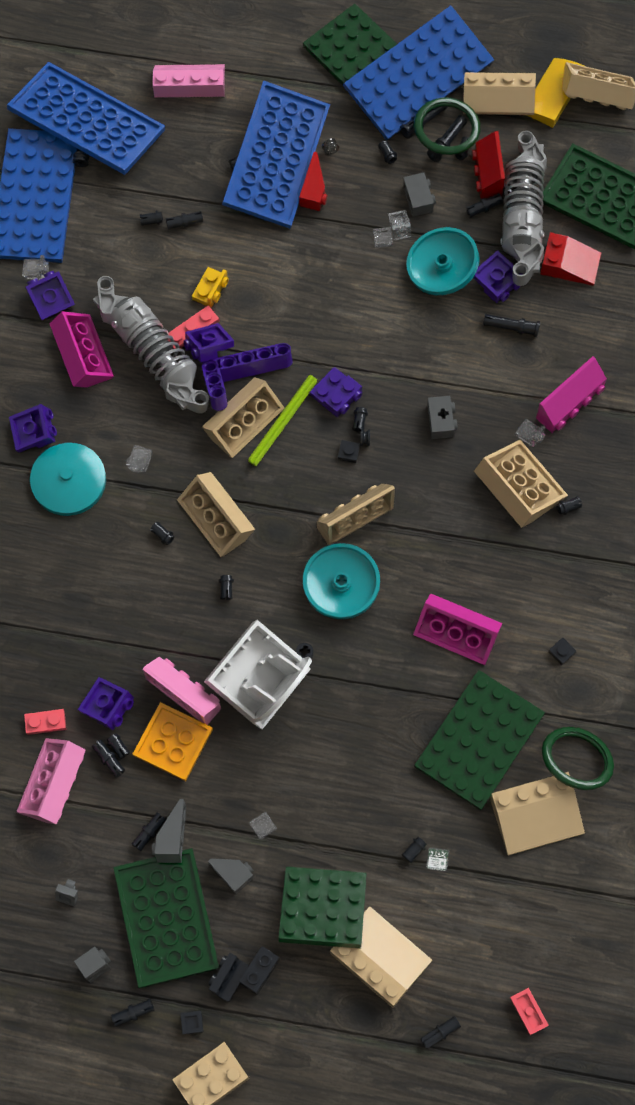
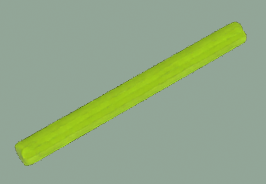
M309 375L248 458L250 464L257 466L316 385L317 379Z

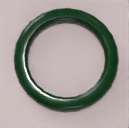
M442 97L428 101L420 107L414 118V131L421 144L427 149L442 155H455L467 151L476 143L481 132L480 121L475 111L468 104L454 98ZM440 106H450L463 111L469 117L472 124L469 138L464 143L452 147L432 142L423 131L422 122L427 112Z
M562 727L552 731L543 741L542 756L545 766L558 781L566 786L578 790H594L604 786L611 779L614 770L613 757L606 744L593 733L577 727ZM573 736L591 743L603 757L604 770L597 779L590 781L578 780L565 774L558 768L552 758L551 750L555 741L561 737Z

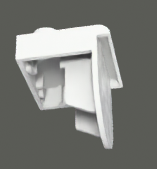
M256 620L251 623L206 678L204 683L254 725L263 729L310 671L309 666L312 659L299 656L268 628Z

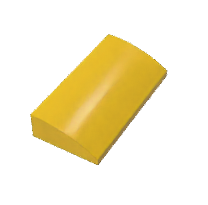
M554 58L535 89L534 115L527 116L553 128L571 99L566 96L562 88L565 63L584 66L582 64L566 59Z

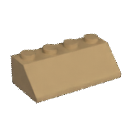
M568 62L565 63L562 88L567 97L573 99L580 97L587 102L597 101L604 106H610L611 104L622 110H626V108L633 109L635 103V81L632 77Z
M465 72L464 103L468 104L476 114L534 115L536 73Z
M254 377L228 402L225 409L218 411L202 428L216 445L233 458L285 408L266 381Z
M211 472L197 475L177 499L220 557L225 556L245 542L255 530Z

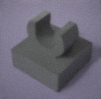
M68 879L65 886L58 884L55 890L56 901L75 907L78 900V890H75L76 887L74 886L76 882Z

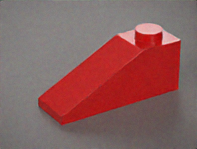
M314 152L299 196V206L320 211L322 205L326 204L327 195L325 194V185L318 153Z

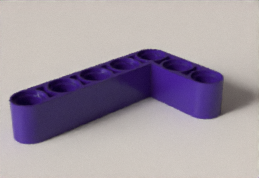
M280 343L205 361L202 364V371L211 407L214 410L220 411L228 405L223 382L279 370L292 365L290 345Z

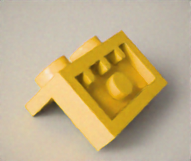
M207 267L192 294V300L206 306L209 305L212 308L213 304L219 301L222 288H225L228 284L227 270L223 269L222 272Z

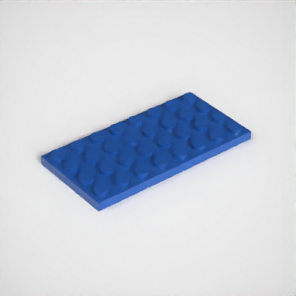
M450 5L347 80L343 86L383 137L389 140L400 132V126L408 123L425 103L436 98L447 97L464 84L465 72L479 73L493 63L494 59Z
M50 62L7 104V110L124 175L165 131V125Z
M263 81L222 205L290 229L299 204V196L313 153L316 151L330 104Z
M8 128L0 181V259L63 262L75 173L73 154L78 149L47 131Z

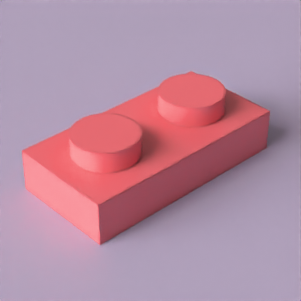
M64 709L24 714L27 735L66 730Z
M529 988L510 997L529 1035L549 1026Z

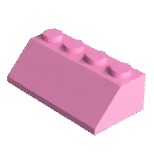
M225 64L155 65L153 69L154 97H224Z
M158 657L142 669L147 681L198 721L208 725L221 710L220 700L215 695H208L204 692L205 688L201 684L191 682L189 675L182 670L180 672L174 668L175 665L167 658L163 660L161 657Z
M46 738L20 801L17 813L45 823L57 824L86 750L67 740Z

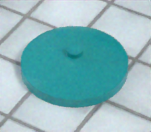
M451 227L437 228L422 235L413 244L407 257V271L411 281L418 289L431 295H447L462 289L472 280L479 266V252L474 240L466 232Z
M62 443L45 450L36 459L30 474V485L35 499L44 509L57 515H77L87 511L99 501L106 486V472L101 459L90 448L77 443Z
M345 543L332 544L320 549L309 559L303 573V589L308 602L319 613L334 619H349L364 613L372 606L379 593L380 574L373 558L363 549Z

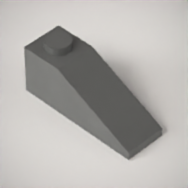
M179 799L156 835V843L152 844V855H155L157 863H182L186 819L184 799Z

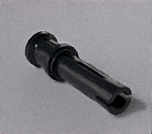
M440 106L427 112L422 122L423 127L448 107ZM415 116L408 123L400 126L402 135L407 139H410L412 134L415 133Z
M458 115L445 134L438 138L435 143L442 146H450V143L467 124V119L462 115ZM431 150L427 151L428 157L434 162L441 160L442 154Z
M485 314L483 325L514 330L520 335L525 333L534 335L537 338L540 321L531 322L526 321L525 318L516 320Z

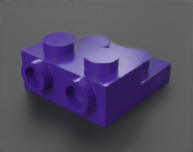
M498 250L478 267L473 277L495 303H498L500 300L504 302L509 297V292L512 289L517 290L521 287L513 282L514 265Z
M50 271L44 274L45 278L39 281L37 278L27 282L28 286L25 287L41 320L47 319L75 305L59 271L56 273Z
M219 323L185 332L184 347L187 351L191 350L194 360L198 359L200 362H205L218 358L217 351H224L234 347V340Z
M334 367L310 391V396L338 417L341 413L345 414L353 401L359 400L362 396V386L349 375L345 376Z
M39 404L9 417L17 452L20 453L35 446L41 448L55 442L54 436L57 435V430L51 423V419L54 417L51 409Z
M98 677L78 710L82 714L96 720L99 724L114 730L115 727H119L122 724V716L125 711L132 708L134 697L129 691Z

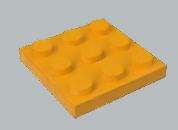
M160 702L136 746L133 756L186 782L213 731V727Z

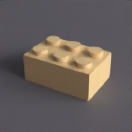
M223 1042L172 1080L189 1105H214L246 1082L249 1077L226 1043Z

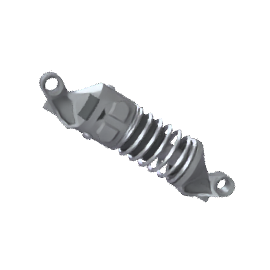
M530 131L520 132L518 135V151L521 155L510 161L505 167L506 182L504 186L506 189L504 191L505 204L503 207L505 211L500 242L503 250L518 261L513 266V282L518 286L526 285L534 273H540V263L544 257V246L542 245V238L544 237L542 207L544 198L543 177L547 169V158L543 152L544 144H538L535 136Z
M109 276L100 277L97 282L98 296L93 298V302L100 309L103 322L110 324L129 348H134V354H139V360L144 361V366L150 367L149 372L155 374V380H161L160 385L165 391L166 399L177 403L182 410L187 408L196 413L206 412L209 405L208 394L205 391L192 388L197 369L196 364L189 356L185 355L183 349L179 348V344L174 342L173 336L168 335V331L163 329L162 323H160L140 297L115 295L113 279ZM155 365H161L159 369L153 371ZM162 370H165V374L161 377H158L160 372ZM202 400L204 403L199 404L196 401Z

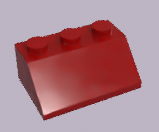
M495 131L475 143V150H472V160H476L474 175L478 176L476 190L480 192L481 199L489 198L497 193H500L501 196L503 194L505 175L499 132Z

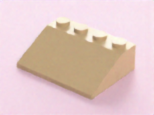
M521 440L484 457L474 470L521 528L538 519L556 506L559 501L564 500L568 496Z
M388 484L374 485L367 490V493L356 495L348 504H341L329 515L326 513L319 517L317 529L327 544L332 545L394 508V486Z
M554 776L498 791L490 796L508 856L585 834L574 788L566 786Z
M371 907L364 912L361 949L333 947L330 950V954L392 1008H394L432 962L430 957Z

